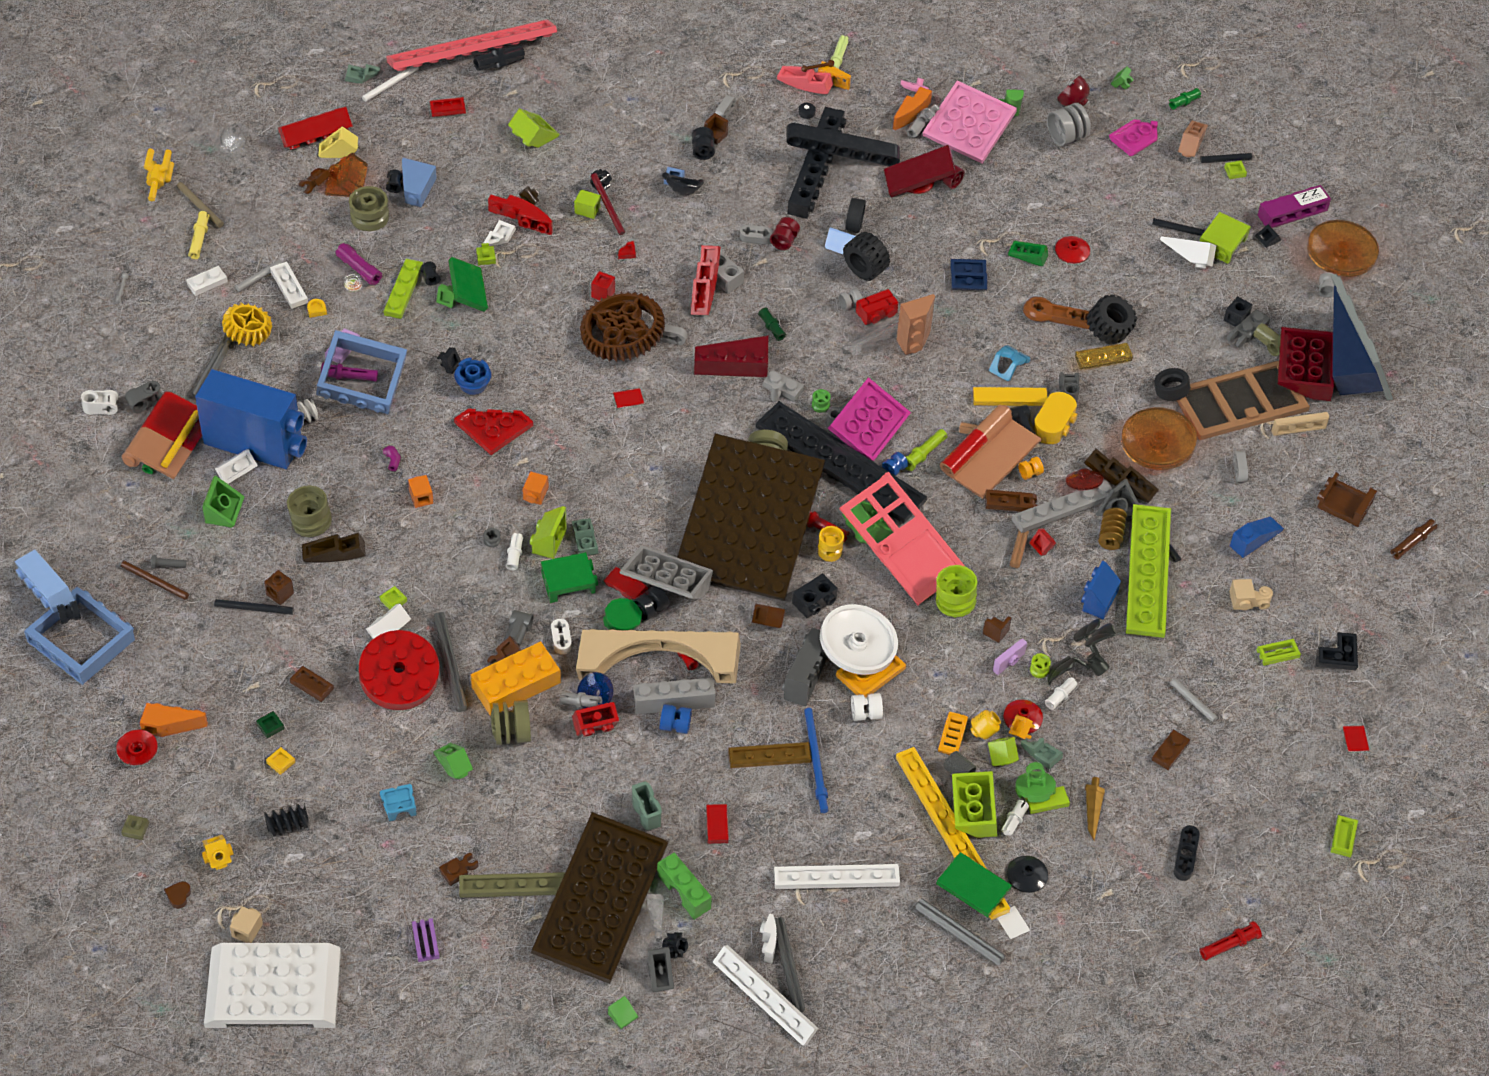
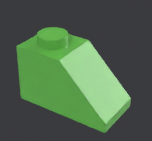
M450 742L433 751L450 777L461 779L466 777L469 771L473 770L464 747Z

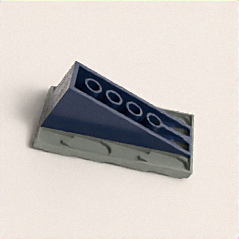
M1330 274L1334 284L1333 379L1339 395L1383 391L1387 400H1393L1373 341L1368 338L1362 320L1358 319L1350 295H1347L1341 277L1337 276V274Z

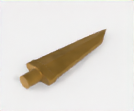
M1092 777L1091 785H1085L1087 825L1094 841L1105 789L1099 787V777Z

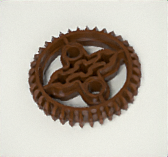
M621 291L618 295L614 293L613 296L607 295V298H601L600 302L595 301V306L591 305L590 309L586 310V314L583 315L580 324V335L583 344L592 355H595L597 358L601 357L602 360L608 359L609 362L613 359L616 363L618 360L624 362L625 359L638 358L641 354L645 356L646 351L651 352V347L656 348V343H660V338H663V333L665 332V317L658 303L653 298L650 299L648 295L644 296L642 293L638 295L636 291L633 294L629 291L623 294ZM642 310L649 313L654 319L650 329L641 319ZM595 324L604 334L603 343L597 341L592 336V329Z

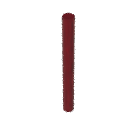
M597 173L592 174L590 177L599 195H601V199L618 234H625V230Z

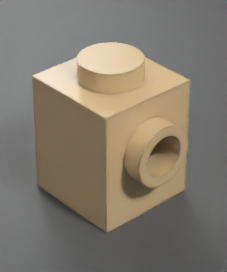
M242 906L239 912L233 915L230 931L232 937L245 943H252L263 925L261 914L254 908L248 909Z

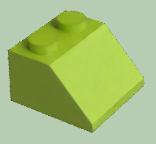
M521 108L517 110L508 124L513 129L512 133L523 139L522 142L528 147L534 146L539 148L560 135L540 115Z
M565 506L545 512L542 520H538L536 525L537 531L530 538L533 554L551 559L555 558L567 530Z

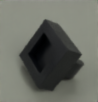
M449 347L446 353L440 352L437 359H441L440 365L449 374H453L461 362L456 348Z

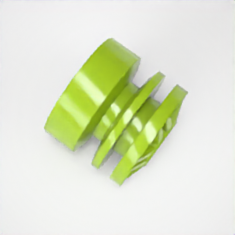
M951 565L939 572L936 579V605L938 609L951 617H963L974 610L977 600V577L971 569L966 566Z

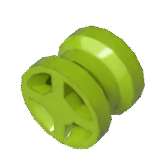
M1042 653L1034 655L1030 665L1032 676L1036 678L1046 677L1049 674L1051 665L1050 658Z

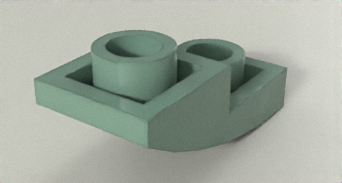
M591 519L572 521L578 553L586 552L587 556L598 554V546Z

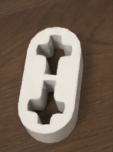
M556 619L551 624L553 647L557 654L565 655L571 650L569 625L564 619ZM557 627H561V628H562V633H559V630H558ZM560 640L564 641V647H561Z

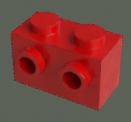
M610 702L576 710L572 715V720L577 736L583 734V737L595 734V731L602 730V732H608L613 730L619 722L615 703Z

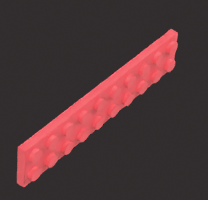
M546 19L388 55L386 59L387 63L394 70L402 71L407 69L406 67L422 66L425 62L437 63L439 59H454L456 55L460 54L467 56L471 55L473 51L484 52L491 47L502 48L504 44L508 43L511 45L519 44L521 40L532 41L539 36L550 37L552 33L557 32L556 25Z

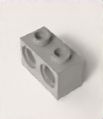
M720 252L716 285L729 294L744 283V271L740 266L733 263L729 257Z

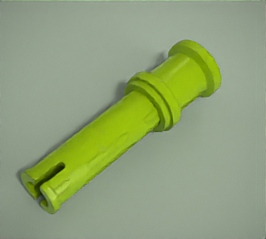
M939 429L921 446L913 448L911 453L905 456L908 461V467L905 469L913 471L917 464L924 462L926 456L948 438V436H945L947 433L943 429Z

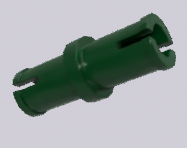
M767 307L762 308L758 315L764 321L766 329L772 332L777 341L783 340L787 334L779 325L778 319L772 316Z

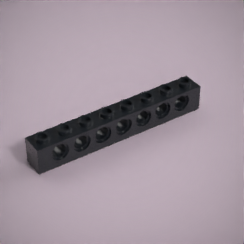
M825 107L817 127L842 132L841 129L845 128L847 121L844 118L845 111ZM808 150L788 201L787 214L808 219L810 212L813 213L815 208L814 201L818 200L819 188H822L824 184L823 177L827 176L828 164H831L833 160L832 154Z

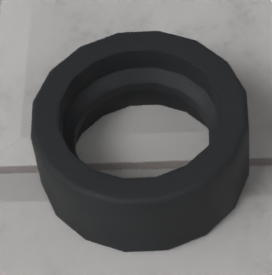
M851 198L845 230L860 232L866 200Z
M1165 369L1155 377L1156 394L1163 400H1180L1186 397L1190 391L1188 373L1182 369ZM1169 382H1180V383H1181L1180 385H1178V386H1176V387H1164V386H1163V385H1165L1166 383H1169Z

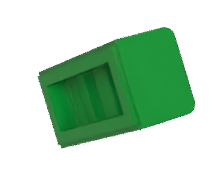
M1013 241L1008 256L1038 266H1044L1048 257L1047 245Z

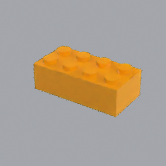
M541 641L471 674V687L490 716L493 703H498L500 712L503 711V702H506L509 708L513 706L514 701L526 700L561 683L560 669Z

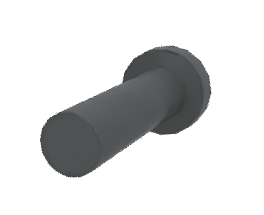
M152 555L151 568L156 569V566L186 568L187 560L157 558V555Z

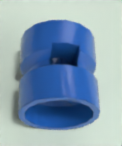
M664 704L660 719V730L672 731L675 729L677 733L688 734L692 708L680 707L676 709L674 705Z

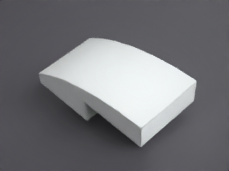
M396 604L384 616L378 617L366 630L374 639L385 632L399 630L411 618L401 604Z
M769 914L767 921L763 920L760 933H763L762 942L764 944L762 953H765L764 962L772 964L777 933L774 916Z

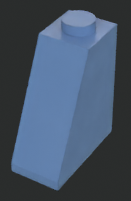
M403 158L402 171L405 203L422 207L437 179L436 166Z

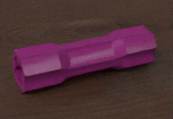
M342 243L338 246V249L335 251L337 257L350 265L370 285L375 286L379 283L382 273L377 268L364 260L350 245Z

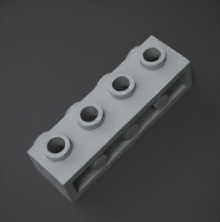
M701 677L691 680L681 679L678 681H660L658 683L633 685L635 715L662 712L664 704L674 705L676 709L680 707L692 709L715 707L716 694L713 678Z

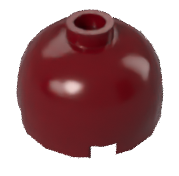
M1081 75L1074 79V83L1068 85L1057 97L1056 100L1064 107L1073 103H1079L1084 106L1089 101L1087 97L1090 94V88Z

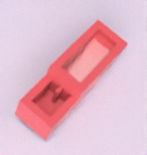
M782 66L777 75V79L787 85L818 94H828L833 85L830 73L815 72L814 69L803 72L801 67Z

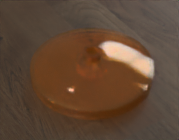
M1330 220L1319 224L1310 233L1307 243L1308 254L1319 268L1343 277L1359 276L1368 272L1375 265L1379 254V246L1375 237L1361 225L1345 220Z
M1154 407L1136 412L1125 422L1122 429L1121 442L1125 453L1137 464L1149 469L1168 470L1181 466L1192 457L1196 448L1197 434L1193 424L1181 413L1167 408Z

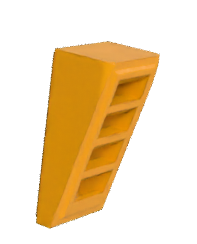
M834 66L818 68L820 73L831 74L833 86L847 90L850 89L851 75Z
M954 712L948 713L938 752L948 755L954 751L959 752L967 726V716ZM944 743H949V744H952V745H956V747H951V746H948V745H944Z

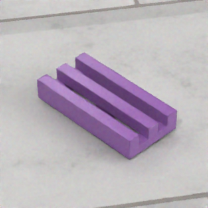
M433 918L428 919L429 921L420 920L419 923H416V921L412 922L418 962L440 959ZM426 927H430L434 954L430 955ZM419 928L422 930L426 956L421 954L417 931Z

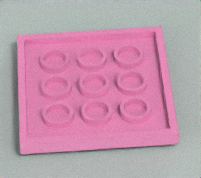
M956 81L940 105V109L936 111L935 116L932 117L924 129L923 136L943 146L949 145L950 149L983 164L1017 112V108L962 82Z

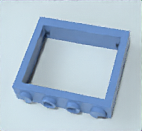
M335 330L317 384L316 395L322 396L324 399L337 400L343 404L356 405L361 409L367 408L377 413L389 414L405 364L407 349ZM337 347L397 363L386 399L325 383Z
M76 587L71 591L74 600L77 601V604L81 603L117 630L119 632L118 635L83 665H80L41 635L60 619L58 611L54 613L49 609L24 632L30 645L83 685L135 640L133 633L134 628L130 623L123 622L114 611L110 612L106 609L101 601L94 600L88 591H83Z

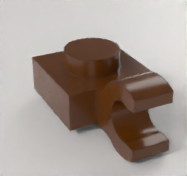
M317 168L311 172V176L307 180L300 181L298 185L303 187L306 184L307 188L303 192L309 194L315 186H320L331 174L327 169Z

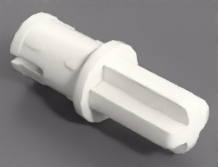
M513 533L510 547L507 549L506 568L508 570L514 571L518 569L523 541L522 534Z
M1072 677L1068 678L1060 687H1056L1055 692L1045 700V705L1049 709L1054 710L1063 700H1066L1068 694L1078 684Z
M1018 800L1012 812L1007 814V820L1001 829L1004 835L1011 836L1017 826L1022 823V817L1029 808L1027 802L1021 808L1024 800Z

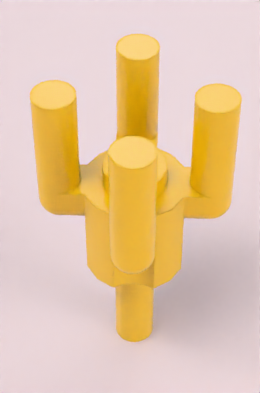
M151 148L147 150L144 168L148 171L146 183L151 186L148 196L149 201H155L157 189L164 186V182L169 183L171 181L174 163L170 161L172 151L169 149L165 150L161 165L153 161L154 150Z

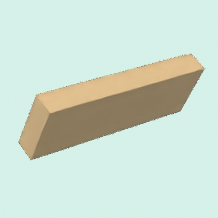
M1328 412L1275 419L1271 431L1273 436L1325 429L1329 420Z

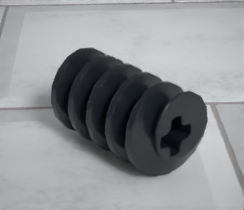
M305 803L303 809L299 804H296L295 811L291 806H288L287 813L283 808H280L279 815H277L275 810H272L271 817L266 812H263L268 833L271 832L273 837L276 836L277 830L282 835L285 832V828L292 832L294 825L297 830H301L302 823L306 828H309Z

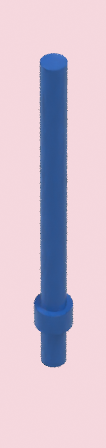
M808 707L804 709L817 788L815 794L816 799L819 800L820 812L827 813L828 792L824 786L812 708Z

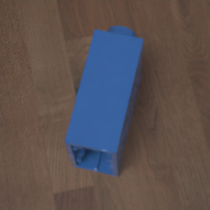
M211 369L195 396L204 445L237 455L249 449L254 460L286 470L294 456L302 457L307 446V437L301 435L304 413L298 411L296 394Z

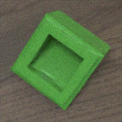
M625 996L608 1007V1015L620 1029H623L638 1018V1015Z

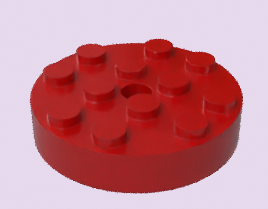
M394 630L380 634L367 644L360 656L359 680L361 687L369 699L386 709L407 710L419 706L432 695L439 680V660L436 651L425 638L410 631ZM395 668H396V669H397V668H401V669H403L404 671L401 672V673H398V672H395L394 670H395Z

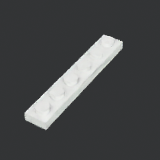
M898 864L774 867L775 889L892 887L900 885Z
M728 945L723 946L713 963L801 1045H807L819 1028Z

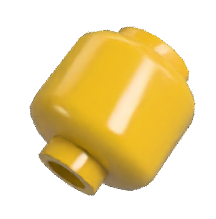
M983 710L971 719L972 727L970 730L976 738L980 737L986 740L1000 730V718L994 711Z

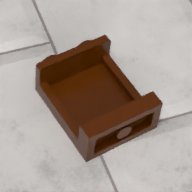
M1335 472L1332 478L1329 477L1324 486L1326 489H1321L1319 492L1317 508L1359 527L1374 502L1377 490L1370 487L1366 494L1339 481V473Z

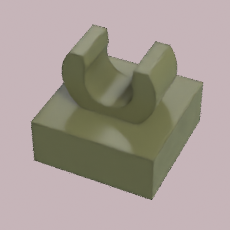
M128 815L121 831L122 836L143 840L149 820Z

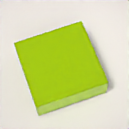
M1242 161L1225 163L1224 168L1229 179L1246 177L1247 171Z
M393 586L379 596L380 601L389 610L396 604H401L402 606L407 602V597L396 586Z

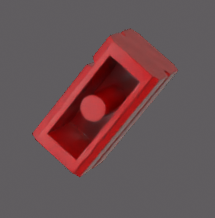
M886 289L857 300L856 313L865 325L875 324L883 318H891L898 313L899 303L892 292Z

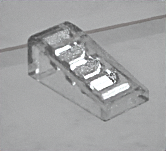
M647 894V908L654 936L657 942H661L664 896L663 894Z

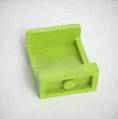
M1219 212L1200 237L1199 242L1216 245L1214 257L1229 264L1233 253L1240 243H1245L1251 226Z

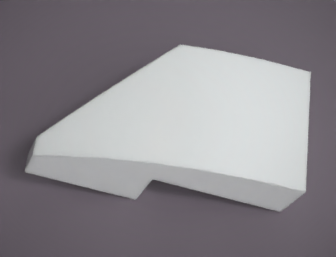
M499 220L493 232H489L484 243H489V246L508 243L516 230L515 226Z

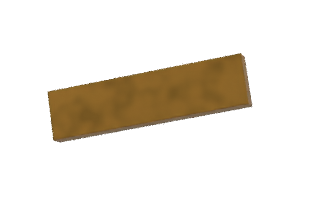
M809 742L728 747L730 768L811 762Z

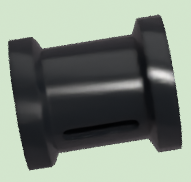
M399 170L388 171L386 190L391 193L400 192V181L403 178V174Z
M430 261L421 265L420 270L425 275V283L432 286L440 282V275L436 272V264Z

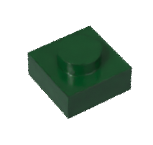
M274 711L256 720L257 726L267 739L285 729L284 724Z

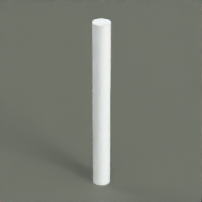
M412 65L363 95V101L367 102L419 70V67H413Z

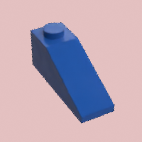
M1271 516L1247 523L1233 533L1230 547L1244 558L1282 532L1284 528Z

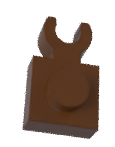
M509 636L496 648L498 654L490 656L487 661L493 664L495 661L498 662L522 649L515 639Z
M467 853L461 861L456 857L439 867L440 873L450 886L459 882V875H468L467 870L478 868L477 860L473 863L468 862L473 859L472 853Z

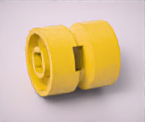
M827 526L820 531L818 555L824 561L833 562L842 556L844 534L841 529L835 526Z

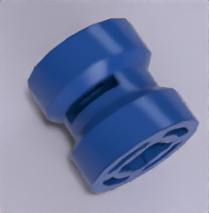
M895 452L891 455V459H887L882 463V468L895 476L899 474L900 470L908 467L906 457L900 452Z

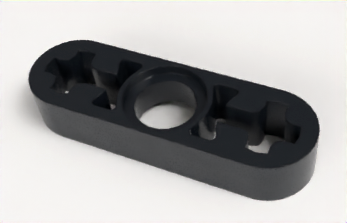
M1192 825L1183 827L1179 838L1174 875L1181 881H1187L1191 878L1195 865L1200 832ZM1188 833L1192 834L1190 843L1187 842ZM1188 849L1192 852V856L1186 857L1181 851ZM1183 863L1187 864L1186 873L1182 872Z

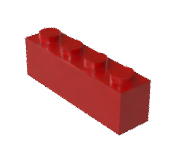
M345 106L278 127L284 148L290 147L291 150L300 147L299 143H314L318 137L322 136L323 139H326L339 128L344 127L348 130L353 125Z

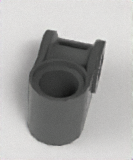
M1060 372V392L1071 395L1076 400V403L1080 390L1079 373L1064 374Z
M148 381L139 387L130 389L125 394V399L133 412L140 413L155 406L163 394L160 392L161 387L157 381Z

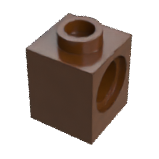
M277 570L264 581L266 595L279 605H282L294 594L292 580L280 570Z

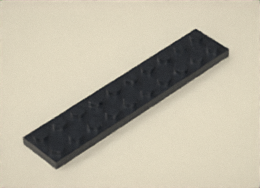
M780 401L756 422V428L759 430H773L785 436L788 441L787 448L792 452L825 460L823 472L857 494H860L877 482L888 472ZM890 473L918 509L927 501L926 495ZM886 484L872 494L883 509L899 498L889 484ZM904 503L888 513L903 524L913 515Z

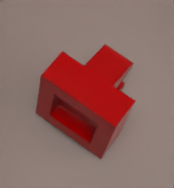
M1044 528L1038 529L1029 542L1041 556L1046 555L1056 544L1055 540Z

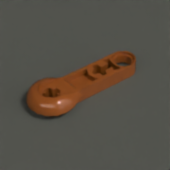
M1038 296L1028 299L1023 306L1024 314L1034 321L1042 322L1049 320V322L1089 329L1090 327L1087 325V315L1089 314L1087 310L1053 304L1046 298Z

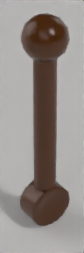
M829 60L827 63L812 66L803 65L801 70L806 72L809 69L824 66L833 67L835 62Z

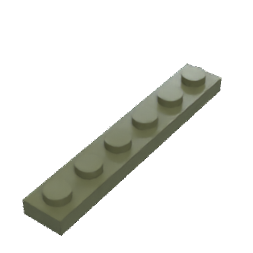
M565 872L459 875V897L556 895Z

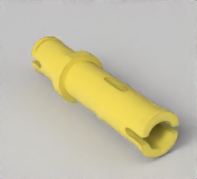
M205 211L198 213L197 222L193 227L194 235L188 256H191L192 259H199L204 235L208 231L207 223L210 215Z

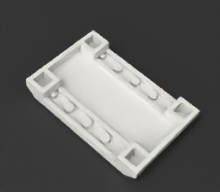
M220 943L213 946L211 949L204 1019L205 1028H227V1024H313L314 1028H336L341 948L330 943Z

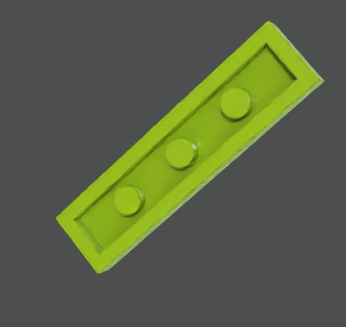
M405 259L385 306L384 316L402 319L420 276V267L423 262Z

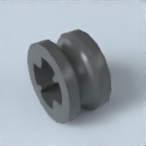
M489 528L484 531L483 541L486 546L496 547L500 544L499 530Z

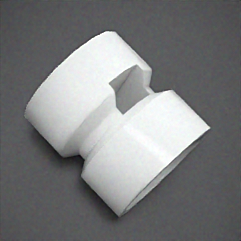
M868 694L867 697L864 695H852L851 710L853 720H866L867 717L871 720L882 719L883 704L881 694Z

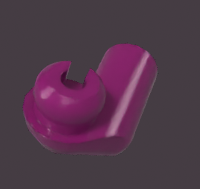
M388 445L383 449V455L391 459L388 469L390 471H397L401 456L394 446Z

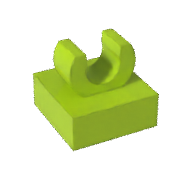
M481 243V247L476 248L478 266L496 264L494 246H489V243Z

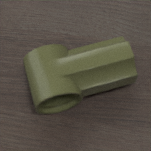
M1261 323L1254 331L1253 336L1267 346V350L1271 355L1279 356L1281 334L1278 335L1267 325Z

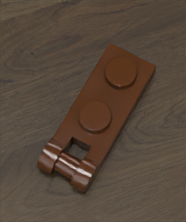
M989 489L985 491L986 509L1022 512L1037 506V495L1034 493Z

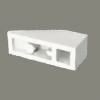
M1161 236V241L1188 261L1196 264L1195 267L1206 269V266H1213L1216 245Z

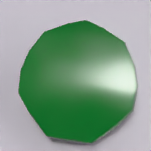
M614 599L604 610L603 622L604 626L609 630L628 631L640 626L642 611L631 599Z

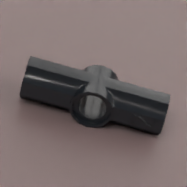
M522 45L490 50L489 53L474 56L473 64L477 71L492 67H503L508 65V63L524 59L525 51Z

